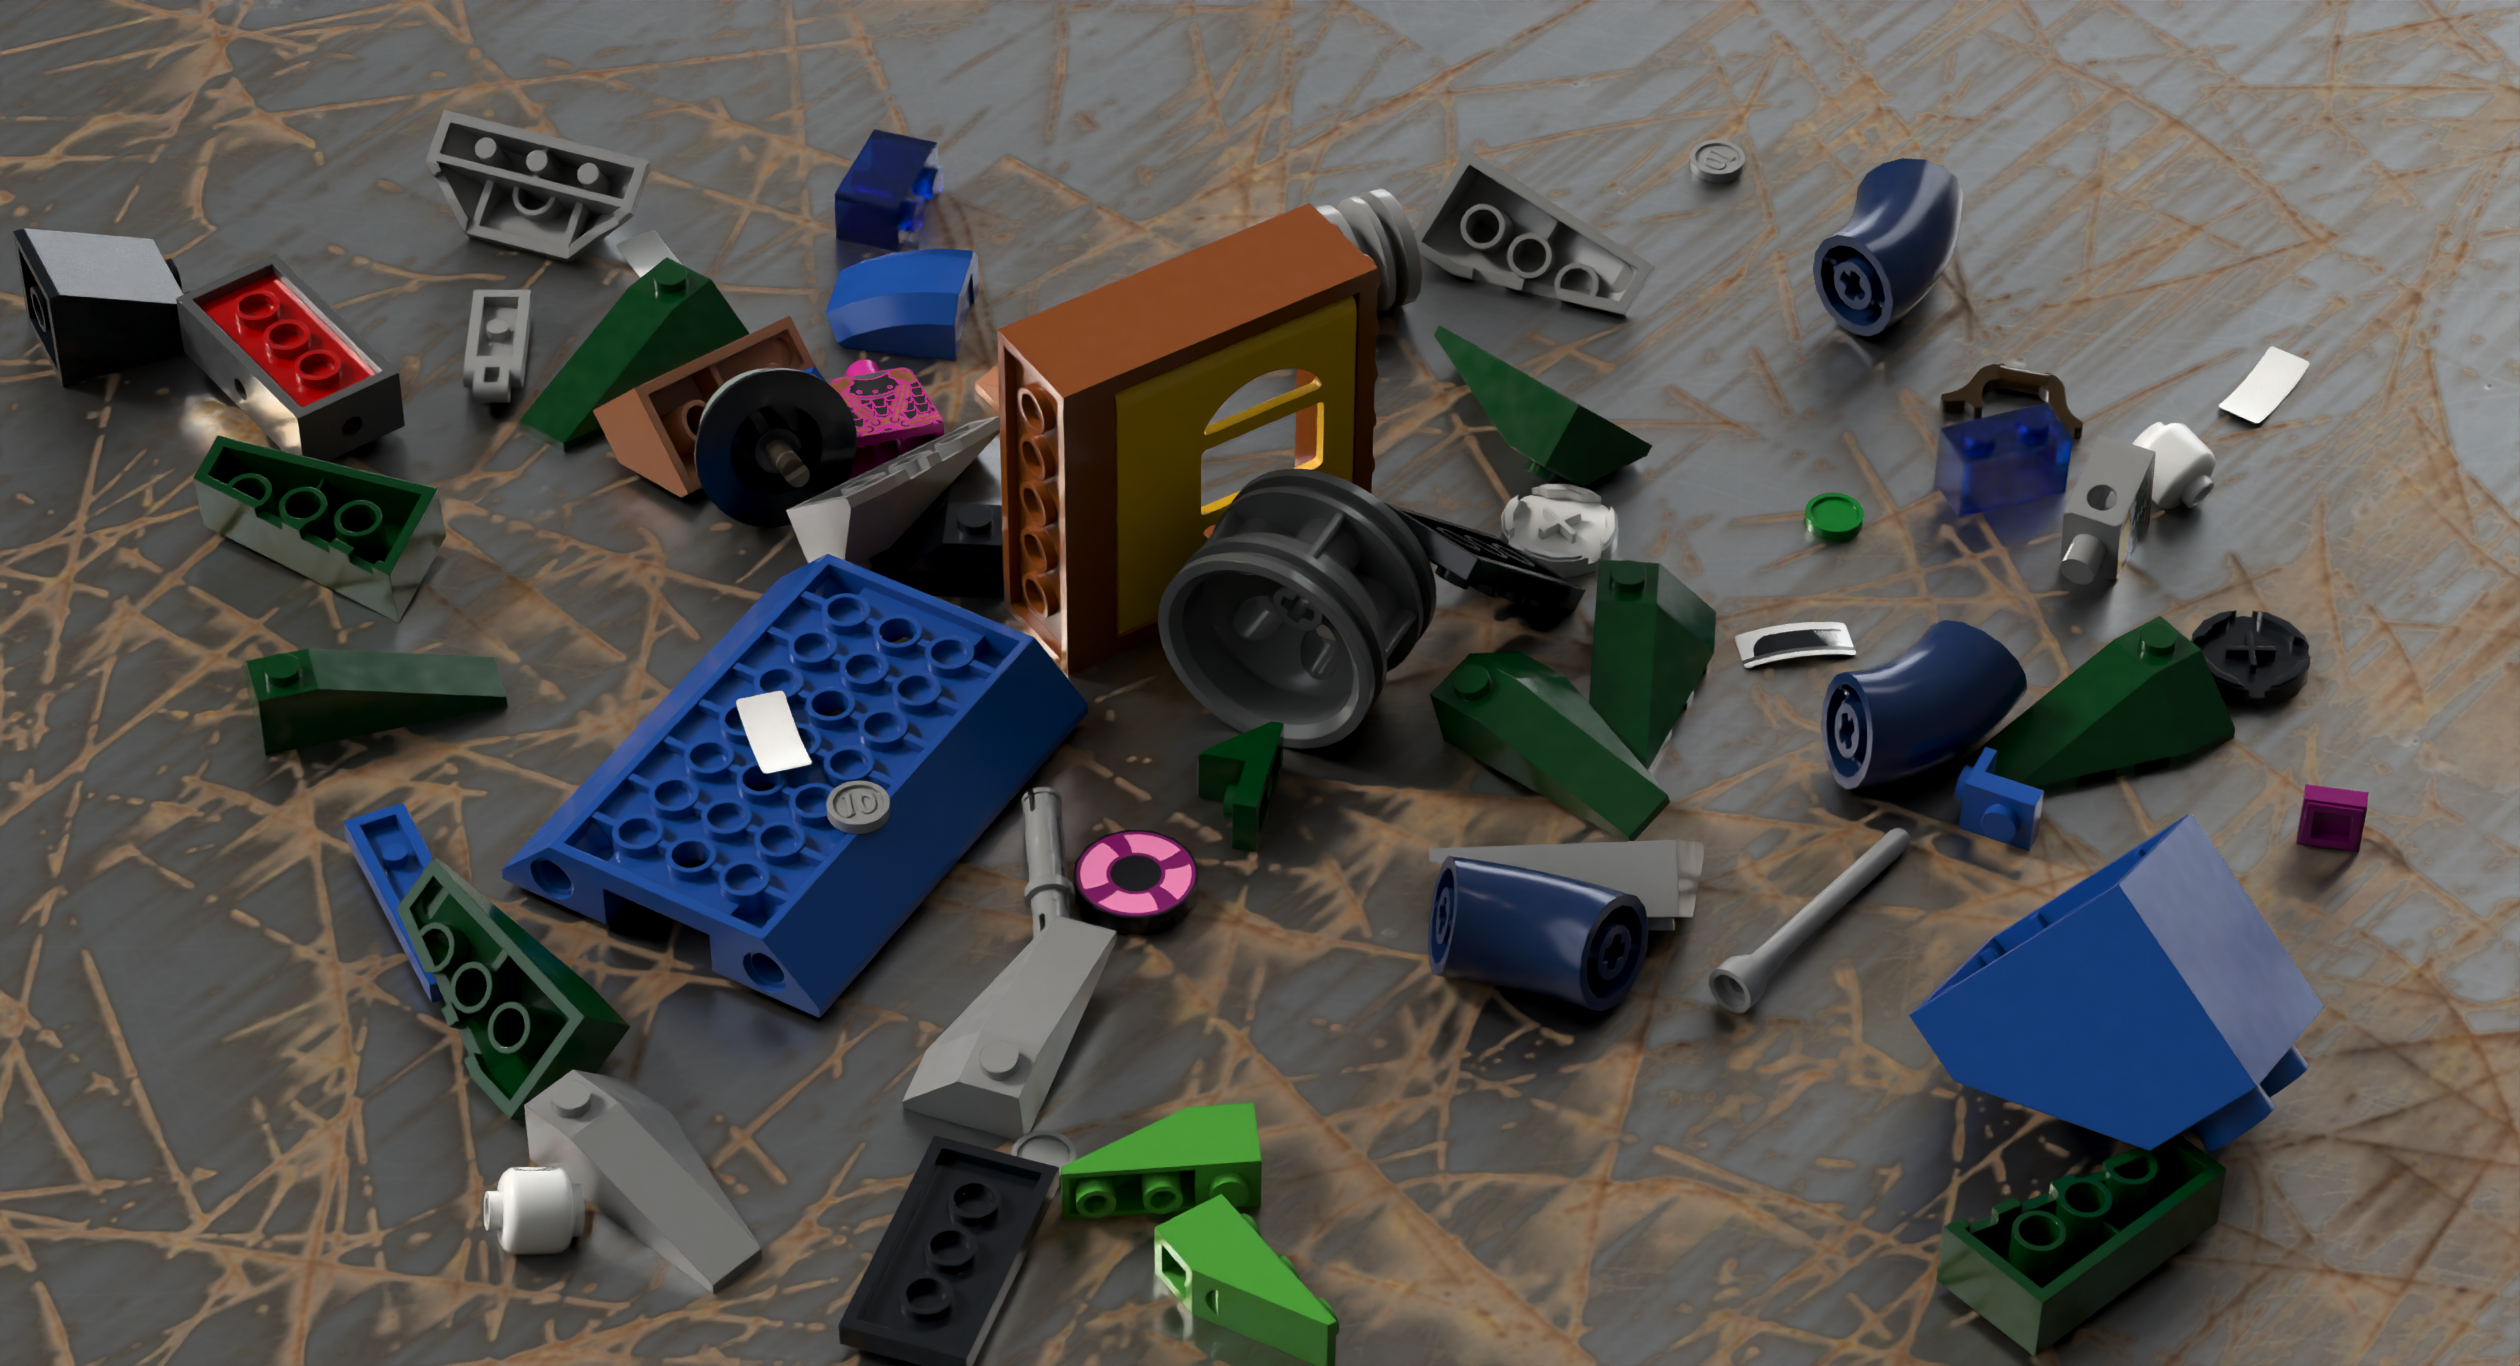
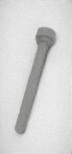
M1901 828L1890 830L1752 955L1732 956L1724 961L1709 977V987L1717 1002L1734 1013H1744L1765 994L1768 974L1906 851L1910 845L1909 834Z

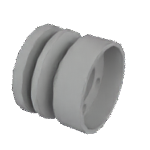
M1381 188L1363 193L1360 197L1354 196L1340 201L1337 209L1329 204L1316 207L1329 222L1332 221L1339 226L1343 235L1353 245L1375 261L1381 279L1377 290V312L1389 310L1391 306L1396 307L1416 301L1421 292L1422 281L1420 253L1409 220L1403 208L1392 194Z

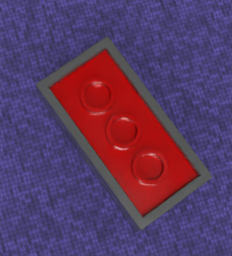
M277 254L176 298L183 351L283 451L328 462L405 426L399 372Z

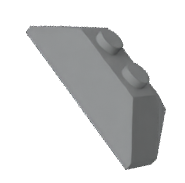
M443 110L426 158L427 165L437 179L449 205L468 237L570 263L634 216L652 165L649 160L448 110Z

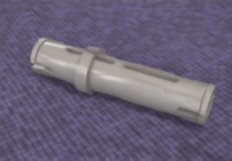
M1049 787L1033 789L1035 807H1033V798L1029 792H1026L1022 797L1029 867V882L1024 889L1025 905L1027 908L1031 907L1033 916V939L1056 915L1071 919L1070 909L1075 903L1074 885L1072 882L1068 884L1061 808L1062 797L1058 791Z

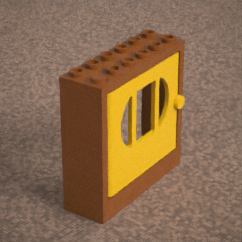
M1310 203L997 329L1004 607L1032 637L1036 638L1048 655L1067 675H1071L1160 636L1158 613L1165 589L1189 557L1209 539L1217 521L1240 492H1235L1201 507V456L1204 451L1296 412L1294 469H1308L1331 474L1347 480L1372 494V473L1375 470L1373 428L1377 422L1374 410L1375 382L1378 378L1375 359L1376 335L1379 333L1377 290L1381 282L1380 273L1375 261L1369 255L1363 254L1343 235L1336 223L1329 222ZM1289 368L1297 369L1296 389L1208 426L1210 420L1223 403L1245 384L1272 371Z

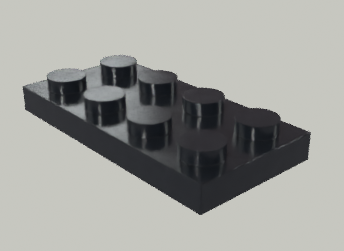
M1384 502L1413 532L1424 549L1429 562L1438 566L1435 574L1455 586L1465 590L1471 586L1494 598L1498 594L1519 605L1526 602L1549 613L1553 605L1575 611L1586 591L1584 588L1529 557L1495 535Z
M934 1136L838 1325L839 1344L922 1366H973L1060 1185L1059 1167Z

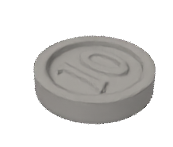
M1708 140L1693 147L1690 152L1689 167L1692 173L1702 180L1714 183L1729 182L1735 180L1743 173L1745 154L1740 147L1731 142Z
M846 782L833 789L827 798L828 820L835 828L846 833L864 834L875 831L882 827L890 816V798L888 793L881 786L872 782Z
M1039 1130L1025 1134L1014 1143L1011 1149V1155L1059 1167L1060 1184L1061 1167L1077 1160L1076 1148L1072 1141L1055 1131Z

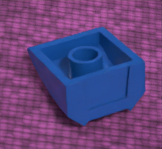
M955 249L911 250L868 259L840 270L825 312L837 343L847 349L956 361L960 350V337L971 303H975L979 291L978 254L971 250Z

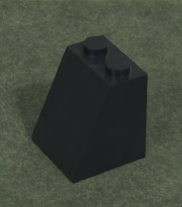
M28 228L13 231L27 319L63 387L185 353L183 351L176 298L188 292L183 293L181 291V279L172 258L164 260L153 239Z

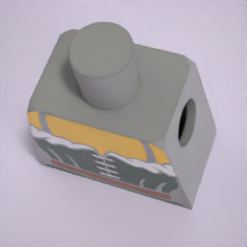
M2099 434L2064 511L2060 570L2068 580L2085 585L2091 583L2095 576L2110 581L2119 578L2149 526L2155 451ZM2111 491L2117 497V502L2113 507L2105 505Z

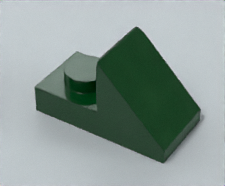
M1271 721L1210 747L1197 756V795L1202 799L1224 802L1222 819L1225 822L1232 823V849L1250 852L1257 851L1283 770L1284 723Z

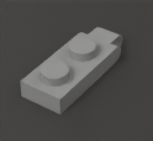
M531 290L473 291L463 367L464 388H473L474 403H509L511 388H523L533 309Z

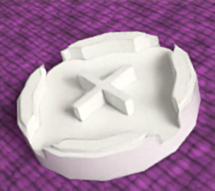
M1544 484L1532 488L1531 495L1519 500L1518 494L1508 502L1501 515L1500 533L1501 540L1563 577H1576L1597 570L1599 559H1611L1618 546L1619 528L1618 517L1614 509L1611 507L1608 510L1607 507L1602 505L1601 496L1593 491L1570 484Z

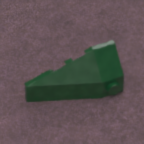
M432 858L397 907V911L424 971L433 974L444 998L446 1006L441 1010L448 1026L458 1030L469 1056L464 1059V1062L472 1079L509 1119L518 1121L525 1117L524 1105L570 1071L579 1070L596 1074L630 1028L592 986L442 860Z

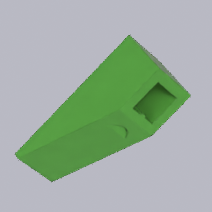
M1254 1102L1186 1107L1062 1166V1219L1188 1211L1220 1194L1234 1208L1261 1206L1262 1159Z
M1222 1194L1154 1227L1155 1273L1192 1315L1315 1366H1335L1336 1335L1339 1333V1323L1334 1310L1323 1298L1316 1299L1300 1281L1299 1275L1291 1261L1283 1255L1277 1256L1262 1239L1253 1219L1245 1213L1240 1215Z

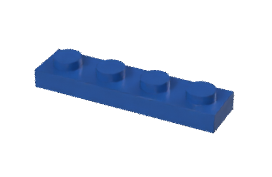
M400 803L345 820L346 840L431 1003L443 1000L444 998L433 974L424 971L397 911L401 901L433 858L404 803Z

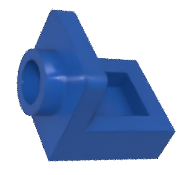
M1985 747L1974 767L1964 766L1956 785L1954 799L1962 802L1959 828L2030 851L2039 832L2044 791L1995 775L1998 751Z

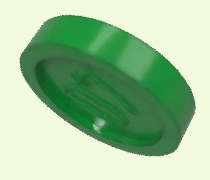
M1824 493L1812 498L1806 505L1805 525L1811 533L1822 539L1832 541L1850 539L1856 536L1863 528L1864 509L1856 499L1848 495Z

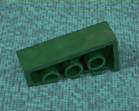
M217 436L193 477L204 526L398 623L446 537L437 488L223 436Z
M2180 1134L2175 1135L2150 1151L2137 1147L2103 1161V1168L2099 1172L2079 1178L2070 1174L2051 1182L2049 1192L2022 1203L2016 1197L1992 1206L1990 1216L1970 1224L1965 1218H1961L1944 1225L1936 1280L2036 1357L2214 1226L2218 1221L2226 1168Z

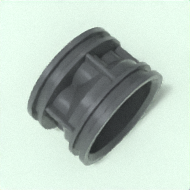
M1294 468L1280 469L1258 476L1241 489L1217 521L1209 539L1189 557L1167 586L1159 606V633L1166 656L1179 679L1192 695L1219 719L1243 733L1271 721L1284 723V747L1300 749L1318 748L1344 739L1361 723L1383 690L1387 672L1396 668L1406 659L1430 625L1436 608V583L1430 562L1416 536L1394 511L1374 495L1347 480L1324 472ZM1266 596L1273 597V603ZM1320 624L1325 625L1333 633L1336 641L1319 636L1316 628Z

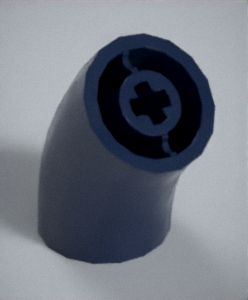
M1902 158L1876 167L1866 174L1857 188L1856 204L1850 220L1836 233L1823 240L1816 250L1813 264L1816 290L1825 309L1835 321L1853 334L1869 337L1884 331L1904 318L1923 300L1944 272L1954 252L1960 231L1963 191L1957 177L1944 166L1926 159Z
M1950 620L1932 624L1915 644L1894 659L1874 668L1837 674L1831 681L1824 698L1821 720L1823 750L1828 768L1838 784L1845 789L1879 786L1914 777L1946 764L1977 745L2003 722L2028 690L2026 674L2012 653L2001 642L1983 630L1964 622Z
M1447 856L1442 863L1436 880L1431 905L1428 935L1429 965L1432 974L1436 976L1518 989L1566 1001L1592 1010L1606 1011L1617 1005L1630 991L1641 970L1648 943L1649 924L1646 909L1637 896L1597 884L1517 866Z

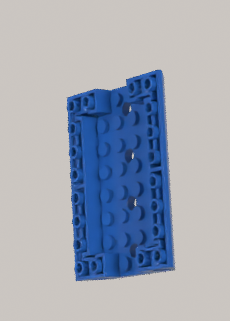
M826 554L780 577L501 869L502 879L604 924H607L631 900L710 935L712 971L821 1018L1088 714V703L1035 637L833 555ZM903 637L910 639L909 641L904 643H890L893 641L900 640ZM783 691L796 728L812 764L764 774L749 743L736 701L741 698ZM837 709L843 711V713L836 716L820 715L831 713ZM850 781L875 783L881 786L889 795V819L882 827L869 833L851 834L835 828L827 817L826 802L831 791L837 786ZM768 783L775 785L774 788L766 791H755L749 789L760 788L767 785ZM697 860L706 862L695 868H685L678 865L690 864Z

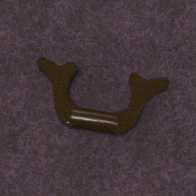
M2003 363L1991 364L1981 368L1966 386L1957 391L1942 394L1940 398L1941 412H1965L1974 419H1980L1983 416L1984 408L1982 398L1987 392L2006 389L2039 396L2040 399L2049 404L2048 409L2040 415L2039 431L2043 433L2059 431L2073 439H2080L2082 437L2083 422L2076 418L2069 410L2063 382L2057 376L2048 372L2043 374L2005 366Z

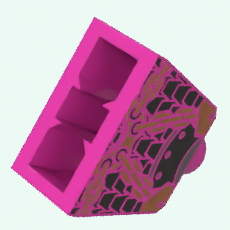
M859 360L848 367L846 377L834 378L829 383L841 395L849 407L857 431V453L848 480L944 435V422L941 415L910 369L901 367L880 371L879 366L874 361Z

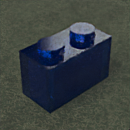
M874 129L834 194L836 239L897 253L900 252L911 232L917 233L923 222L925 208L930 200H936L942 191L944 168L938 166L937 142Z
M2048 402L1940 427L1934 481L1958 517L2064 493L2067 486L2073 438Z

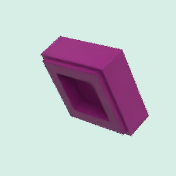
M2305 784L2296 844L2359 852L2369 792Z

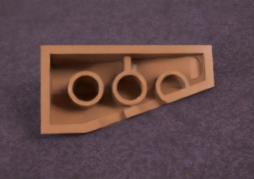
M789 315L650 380L598 407L593 412L620 464L677 496L683 497L702 488L695 467V440L702 413L713 394L724 383L747 371L774 368H789L803 371L814 367L815 364Z

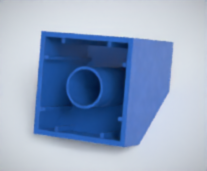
M2189 813L1989 938L1909 1016L1955 1082L2149 1151L2187 1128L2192 1127L2206 1149L2213 1151L2238 1138L2265 1119L2275 1109V1105L2270 1097L2287 1087L2309 1068V1065L2294 1043L2323 1010L2324 1005L2193 814Z

